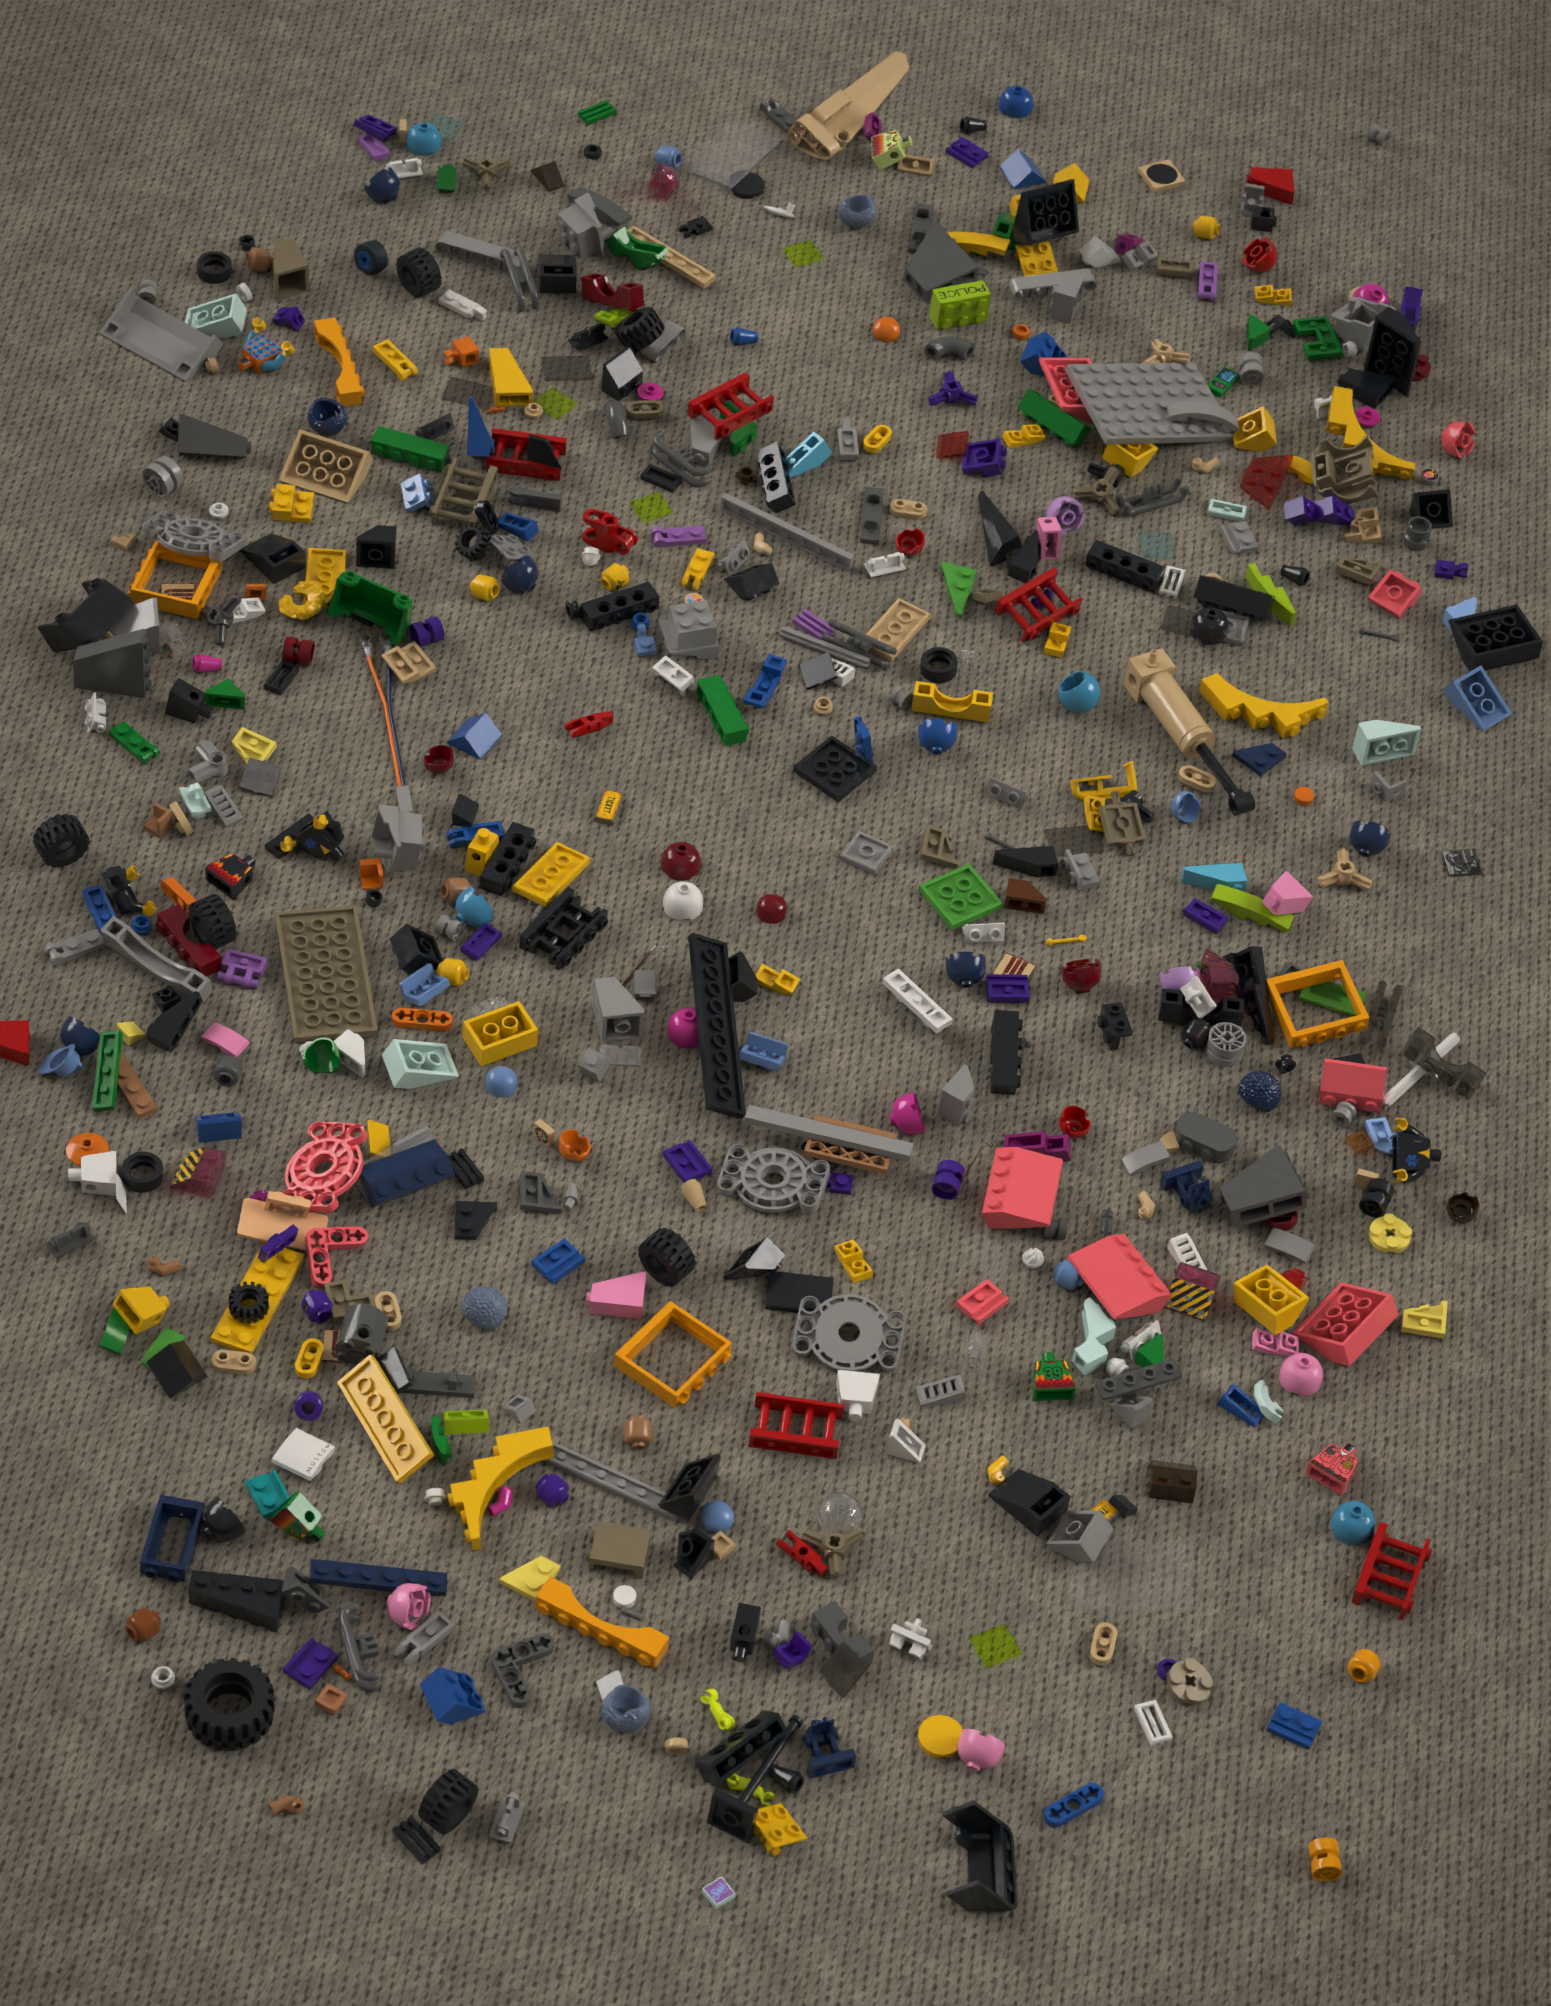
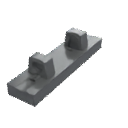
M916 202L908 253L916 252L930 229L933 205Z
M865 487L860 543L879 545L884 488Z
M406 1367L411 1381L413 1379V1385L401 1393L474 1398L476 1376L459 1375L458 1371L449 1370V1374L413 1371V1368Z

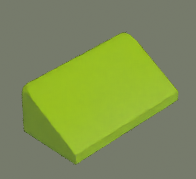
M488 1410L443 1412L445 1434L489 1433Z

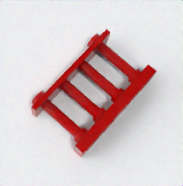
M745 372L689 401L687 416L694 419L702 415L715 427L714 439L718 440L773 411L774 396L770 395L765 399L759 397L749 388L750 376ZM744 393L755 404L748 407L737 396ZM731 401L742 411L734 414L723 403ZM716 408L727 418L720 422L708 411Z
M493 428L492 439H494V446L496 448L494 457H486V471L489 470L491 465L498 467V473L560 481L561 469L532 461H521L520 456L522 450L528 451L529 434L547 438L550 441L549 444L555 448L554 454L557 460L559 455L566 456L567 438ZM503 447L514 449L512 459L501 458Z
M1054 567L1000 598L994 608V612L998 616L1004 612L1009 613L1025 631L1021 638L1022 642L1028 639L1030 641L1034 640L1040 632L1052 626L1053 622L1057 623L1070 614L1074 616L1081 609L1080 605L1083 599L1080 597L1072 602L1056 584L1055 579L1059 572ZM1046 587L1050 588L1064 603L1065 607L1058 610L1042 590ZM1036 596L1050 611L1051 615L1044 618L1028 598ZM1018 604L1023 605L1038 623L1030 626L1014 606Z
M756 1392L754 1407L761 1408L758 1429L751 1428L748 1447L837 1459L839 1440H833L835 1419L842 1420L844 1404L775 1395L768 1392ZM769 1410L783 1411L780 1432L767 1430ZM791 1413L805 1415L802 1435L789 1433ZM813 1416L827 1418L824 1438L811 1436Z
M1379 1522L1351 1602L1360 1605L1362 1598H1372L1402 1609L1399 1619L1403 1620L1405 1613H1411L1414 1601L1410 1599L1423 1562H1428L1431 1556L1432 1549L1428 1548L1431 1539L1427 1538L1424 1547L1420 1548L1389 1537L1390 1534L1386 1533L1388 1524ZM1387 1545L1419 1556L1420 1559L1417 1566L1383 1554V1551H1380L1381 1546L1386 1547ZM1383 1563L1412 1573L1414 1576L1411 1583L1378 1572L1376 1568H1373L1374 1564ZM1373 1580L1405 1590L1408 1592L1405 1600L1373 1590L1371 1586L1367 1585L1368 1581L1373 1582Z

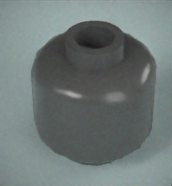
M221 1056L215 1064L213 1077L222 1086L235 1085L240 1079L243 1064L235 1056Z

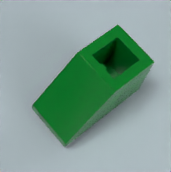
M453 165L438 167L437 190L455 192L458 171L454 169Z

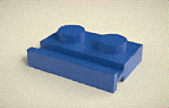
M861 716L853 718L855 743L858 745L856 746V751L872 762L871 736L864 722H862Z
M564 1238L534 1258L531 1266L545 1279L548 1278L553 1285L585 1263V1257L581 1256L579 1251Z
M1280 1702L1266 1731L1309 1750L1322 1721Z

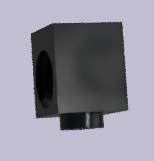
M1254 206L1250 229L1271 232L1272 226L1276 227L1277 216H1274L1275 208Z

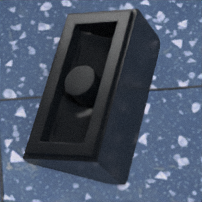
M458 794L452 810V825L472 827L479 804L462 794Z

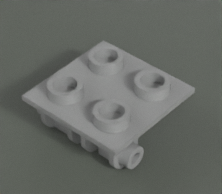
M515 535L491 536L492 539L489 540L492 542L491 546L488 545V548H490L489 552L499 562L501 561L505 568H508L515 560H519L523 556L528 555L532 559L536 557Z

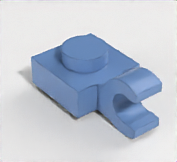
M645 624L637 625L638 631H636L638 638H634L637 656L657 655L653 636L647 637Z

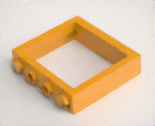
M155 540L152 548L148 549L146 560H142L140 571H137L135 574L134 583L130 584L128 595H130L134 605L151 598H157L158 610L198 619L201 608L204 607L222 570V561L211 560L208 555L193 556L174 552ZM159 559L206 569L192 600L144 590Z
M1343 960L1266 979L1269 1003L1290 1048L1305 1047L1316 1042L1322 1043L1328 1039L1341 1038L1351 1033H1360V1031L1367 1030L1369 1015ZM1340 979L1357 1016L1296 1031L1279 994Z
M669 1301L615 1353L614 1366L676 1409L681 1403L685 1404L689 1400L694 1390L698 1391L703 1386L704 1380L708 1376L712 1377L715 1375L718 1366L722 1362L725 1364L729 1361L732 1355V1342L672 1301ZM671 1321L716 1351L677 1391H674L631 1361Z

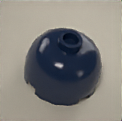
M390 167L389 171L383 169L376 173L369 180L371 182L369 187L367 185L364 187V191L374 201L379 203L392 202L398 196L400 180Z
M528 555L521 557L520 560L522 562L519 564L512 563L501 575L502 580L500 581L514 593L530 592L536 587L535 582L539 576L538 567Z
M1363 820L1355 821L1350 830V842L1353 848L1364 857L1381 853L1386 848L1391 836L1390 833L1387 834L1388 829L1372 821H1369L1368 824H1362Z
M973 952L951 954L950 959L945 958L946 972L949 979L956 984H960L962 988L972 987V984L978 983L986 973V957L978 953L979 957L973 956Z
M69 1016L60 1030L61 1042L65 1047L74 1044V1050L80 1056L90 1055L98 1049L100 1035L91 1027L89 1029L85 1027L84 1022Z

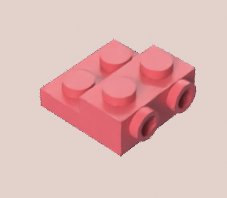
M1390 569L1369 595L1368 601L1400 619L1406 610L1412 608L1422 595V589L1416 581H1410L1402 573L1394 572Z

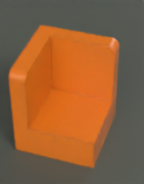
M380 858L359 860V874L363 890L383 888L384 876Z

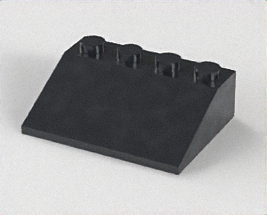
M1074 179L1026 190L1021 193L1013 224L1015 245H1033L1079 232Z
M1387 307L1375 317L1364 371L1396 377L1393 389L1407 397L1413 380L1421 340L1405 317L1391 307Z
M1517 604L1449 620L1460 656L1469 671L1474 670L1480 665L1484 670H1490L1537 659L1540 656L1543 640Z

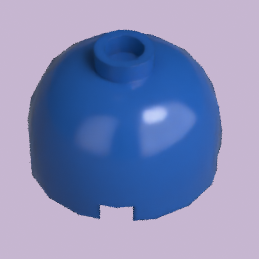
M1008 87L1000 96L999 109L1003 114L1006 113L1012 118L1026 117L1033 111V97L1024 87Z
M928 719L923 721V725H918V736L921 745L933 754H941L949 750L956 742L958 728L954 722L950 721V724L944 723V719Z

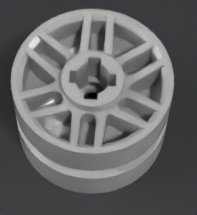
M167 456L159 457L142 471V479L145 486L150 492L160 498L169 495L173 490L181 486L184 481L180 467Z
M1223 1022L1214 1025L1209 1032L1206 1045L1208 1059L1214 1064L1223 1067L1238 1064L1243 1057L1246 1044L1245 1032L1233 1023Z

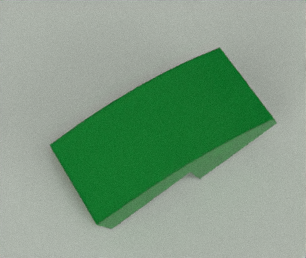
M114 1308L107 1321L99 1347L120 1355L130 1327Z
M431 1416L433 1450L441 1466H446L447 1458H451L452 1445H448V1436L444 1435V1426H440V1417Z

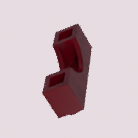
M592 273L581 277L582 296L592 303L600 302L604 306L612 305L616 309L623 308L628 312H634L637 308L645 306L642 284L634 282L625 283L617 286L615 291L611 287L606 275Z
M179 904L157 913L156 928L158 932L167 937L169 946L175 947L179 958L182 961L185 960L189 968L197 970L206 977L222 970V957L212 945L197 944L185 937V934L190 930L189 916Z

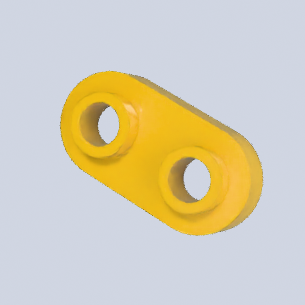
M886 425L876 426L864 438V450L869 453L879 452L891 440V428Z
M311 1338L303 1342L295 1362V1372L300 1378L309 1379L316 1375L324 1355V1345L320 1340Z

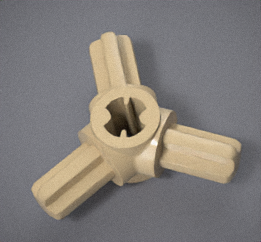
M1154 339V342H1151L1153 353L1149 359L1142 363H1189L1190 354L1174 352L1170 345L1162 344L1158 339Z
M1344 848L1337 851V863L1331 869V872L1317 878L1320 887L1333 883L1350 886L1353 883L1365 890H1369L1372 885V880L1357 874L1354 864L1349 861V852Z

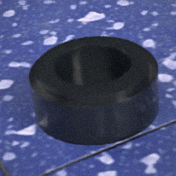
M590 144L584 148V156L595 160L601 157L602 150L599 146Z

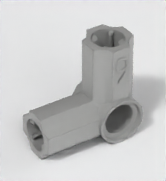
M203 740L199 742L195 750L204 762L187 769L192 782L200 783L213 776L224 777L228 773L225 753L218 751L211 741Z

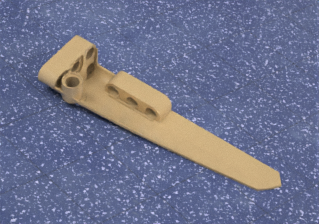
M895 51L844 91L840 89L817 106L810 114H804L793 123L788 131V140L798 149L818 159L828 160L837 152L843 151L865 124V116L875 112L910 69L906 54Z

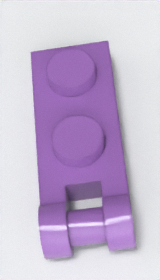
M1200 261L1197 300L1209 299L1211 302H1215L1218 263Z
M703 526L668 529L654 527L651 529L655 547L706 543Z

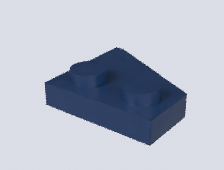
M1273 743L1235 750L1232 754L1235 759L1260 777L1285 759L1287 755L1286 752Z

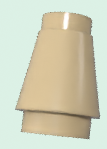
M696 1179L683 1183L681 1193L695 1211L698 1212L706 1209L707 1204L701 1184Z

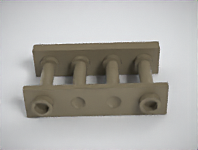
M454 457L452 463L447 466L446 478L436 503L430 508L429 516L432 517V524L436 525L438 518L443 517L464 522L466 525L468 523L480 525L478 516L475 514V506L478 501L490 500L498 480V467L490 465L488 472L483 474L458 468V458ZM458 475L480 480L483 485L478 488L453 481L455 476ZM450 489L475 494L478 498L477 500L469 501L448 496ZM444 503L470 508L472 513L464 515L442 510Z

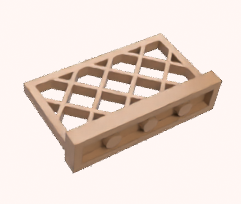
M815 1115L814 1118L816 1121L897 1139L898 1136L896 1133L820 1115ZM808 1138L804 1149V1156L886 1175L891 1161L890 1157L874 1154L875 1156L868 1158L866 1153L869 1152L853 1149L854 1151L848 1153L845 1150L847 1147L832 1144V1147L827 1148L824 1145L826 1142ZM818 1146L821 1150L816 1151L810 1148ZM839 1151L842 1155L837 1156L832 1153ZM860 1156L862 1160H854L853 1158ZM880 1161L884 1166L876 1165L874 1162Z

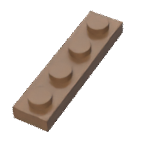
M121 1051L117 1085L138 1119L158 1112L153 1099Z

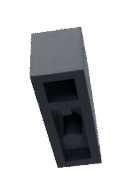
M197 991L193 992L158 1016L155 1022L151 1023L147 1029L149 1042L172 1053L203 1002L200 993Z

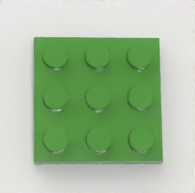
M970 864L919 885V892L951 930L987 916L1003 907L1002 901Z

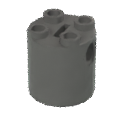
M355 1304L350 1306L345 1312L336 1343L337 1359L342 1363L348 1362L353 1364H359L369 1355L377 1359L388 1326L386 1314L372 1305Z

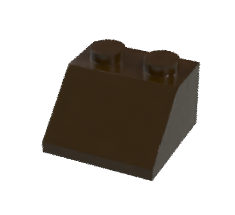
M1151 1460L1149 1498L1193 1503L1197 1487L1196 1466Z

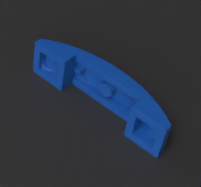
M769 654L763 664L759 678L754 687L749 689L743 703L764 708L771 699L782 677L787 659Z

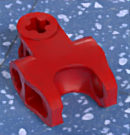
M588 509L583 514V521L591 527L586 528L581 538L590 546L606 553L616 551L621 555H626L630 552V548L638 542L637 534L631 529L618 525V518L616 516L596 509ZM589 516H597L598 520L591 519ZM588 535H595L596 538H589V537H587V536H588Z

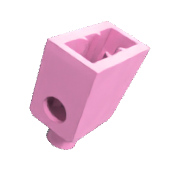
M1038 518L1036 530L1038 531V550L1041 560L1059 559L1062 529L1057 518ZM1048 541L1051 543V546L1047 547L1046 545Z

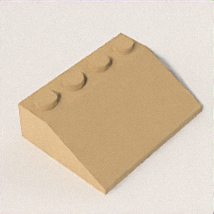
M299 429L279 481L349 503L365 479L373 458L369 451Z

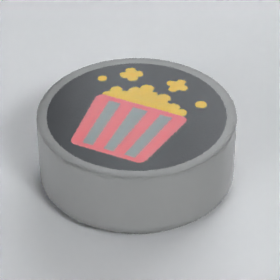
M1425 468L1421 471L1420 480L1422 483L1435 485L1438 482L1439 473L1436 470Z

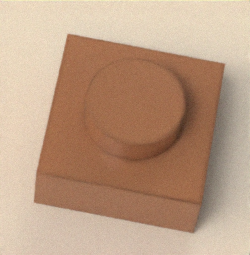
M327 1684L316 1698L315 1706L335 1716L347 1700V1693Z

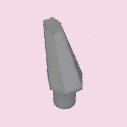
M569 1182L565 1195L566 1203L563 1206L567 1211H571L574 1204L580 1203L577 1186L572 1182Z

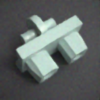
M198 782L189 785V787L179 788V793L194 819L203 818L207 812H211V806Z

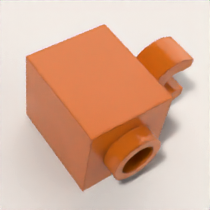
M469 336L452 341V350L444 352L447 357L444 359V362L447 365H452L458 361L461 367H465L479 362V349Z

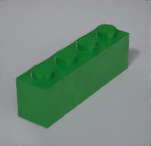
M1029 388L1017 407L1023 411L1021 413L1028 419L1034 418L1037 420V425L1044 429L1045 427L1049 428L1050 434L1057 438L1061 436L1064 438L1063 442L1071 447L1074 445L1080 447L1092 429L1078 418L1060 410L1058 405L1037 391Z
M378 426L371 439L372 454L409 463L413 466L427 468L431 471L442 472L449 459L450 445Z
M720 675L698 679L696 693L724 747L746 742L749 727L747 722L743 721L740 709L736 708L734 697L729 694L726 682L722 681Z

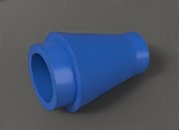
M736 327L730 332V341L732 344H736V346L753 342L757 343L758 332Z

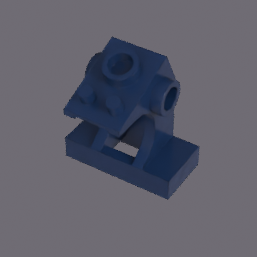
M1200 1160L1163 1172L1160 1183L1164 1191L1174 1188L1180 1197L1182 1207L1187 1208L1192 1213L1211 1207L1212 1193L1210 1191L1209 1179L1201 1183L1197 1181L1201 1179L1204 1167Z
M826 1716L820 1720H812L811 1726L805 1730L806 1734L803 1735L805 1746L811 1748L815 1758L809 1760L808 1774L810 1779L855 1768L856 1754L854 1749L840 1751L837 1746L836 1740H839L837 1728L834 1726V1719L829 1720V1717ZM829 1745L832 1754L823 1756L819 1747Z

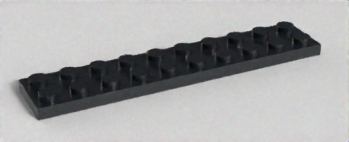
M691 933L688 936L706 1110L742 1119L745 1117L746 1111L727 943Z

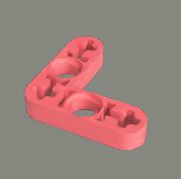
M358 1226L312 1228L308 1231L305 1237V1248L310 1279L314 1287L324 1288V1283H328L332 1279L328 1250L363 1247L368 1239V1233L364 1228ZM355 1234L361 1238L360 1241H357V1238L354 1237ZM331 1235H339L342 1241L334 1242L331 1239ZM312 1236H315L316 1239L319 1240L316 1248H314L316 1244L315 1240L311 1239ZM313 1255H321L324 1261L316 1262L313 1259ZM319 1269H322L321 1274L322 1278H325L324 1281H321V1278L318 1277L320 1273Z

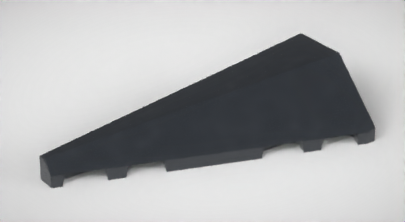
M981 491L978 499L989 565L992 567L1007 560L1005 554L1021 547L1022 544L1017 532L984 491Z
M1250 946L1240 952L1229 953L1222 958L1233 964L1228 979L1233 983L1235 987L1234 992L1237 997L1244 999V1010L1248 1016L1252 1017L1255 1029L1265 1039L1263 1044L1275 1043L1262 947Z

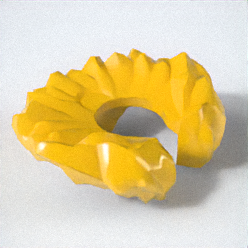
M299 581L293 587V592L297 597L305 594L308 597L307 602L303 605H296L293 603L290 595H283L278 604L279 611L295 620L305 621L313 618L322 609L323 602L325 601V592L320 587V582Z

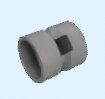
M1256 352L1243 354L1239 359L1241 382L1247 386L1261 384L1264 380L1261 355Z

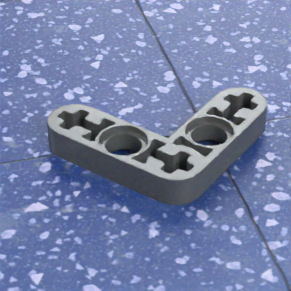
M539 1634L499 1648L491 1655V1666L509 1702L516 1708H524L530 1702V1690L518 1666L546 1657L553 1652L554 1639L549 1634ZM540 1642L548 1644V1647L544 1648L543 1645L540 1646ZM520 1649H525L529 1654L526 1657H520L516 1652ZM498 1657L505 1659V1663L497 1661ZM507 1675H514L517 1680L509 1683L504 1678ZM517 1687H518V1692H519V1694H520L521 1696H524V1699H523V1700H520L519 1697H516V1690H515V1689H516Z

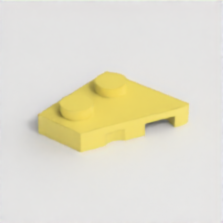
M1441 1301L1440 1305L1432 1307L1427 1304L1419 1308L1405 1309L1402 1314L1401 1332L1444 1339L1448 1301Z
M540 1556L502 1576L500 1584L536 1602L538 1592L550 1576L553 1578L557 1576L561 1570V1565Z

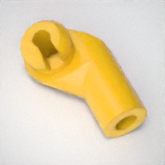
M1000 1456L987 1469L989 1480L992 1484L999 1485L1004 1481L1005 1477L1002 1476L1001 1470L1009 1464L1004 1456Z

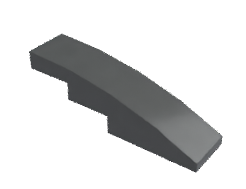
M579 187L567 194L568 199L574 202L578 197L589 193L595 205L594 212L598 221L621 226L632 219V215L619 205L591 190Z

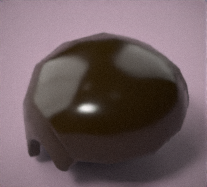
M1467 1192L1454 1194L1448 1199L1446 1205L1449 1217L1457 1223L1471 1222L1476 1218L1479 1211L1478 1197H1473Z

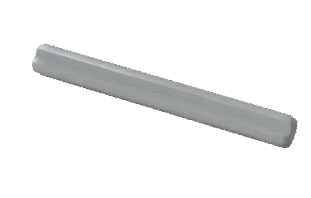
M783 627L780 632V636L823 653L829 652L831 656L857 666L867 668L870 664V658L794 629Z

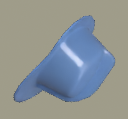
M70 1044L51 1052L43 1059L38 1072L40 1074L53 1072L65 1078L82 1069L80 1056L74 1050L75 1045Z

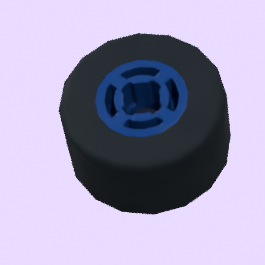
M376 240L361 243L354 251L355 264L366 275L381 272L388 264L387 251Z

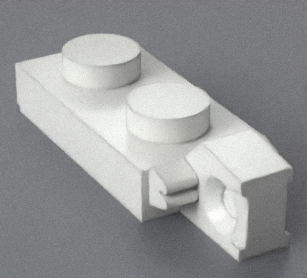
M450 289L438 299L439 304L466 318L475 317L481 321L486 318V309Z

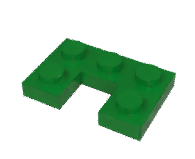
M1328 316L1293 319L1292 325L1297 337L1315 335L1317 342L1303 344L1302 349L1307 361L1342 358L1343 351Z

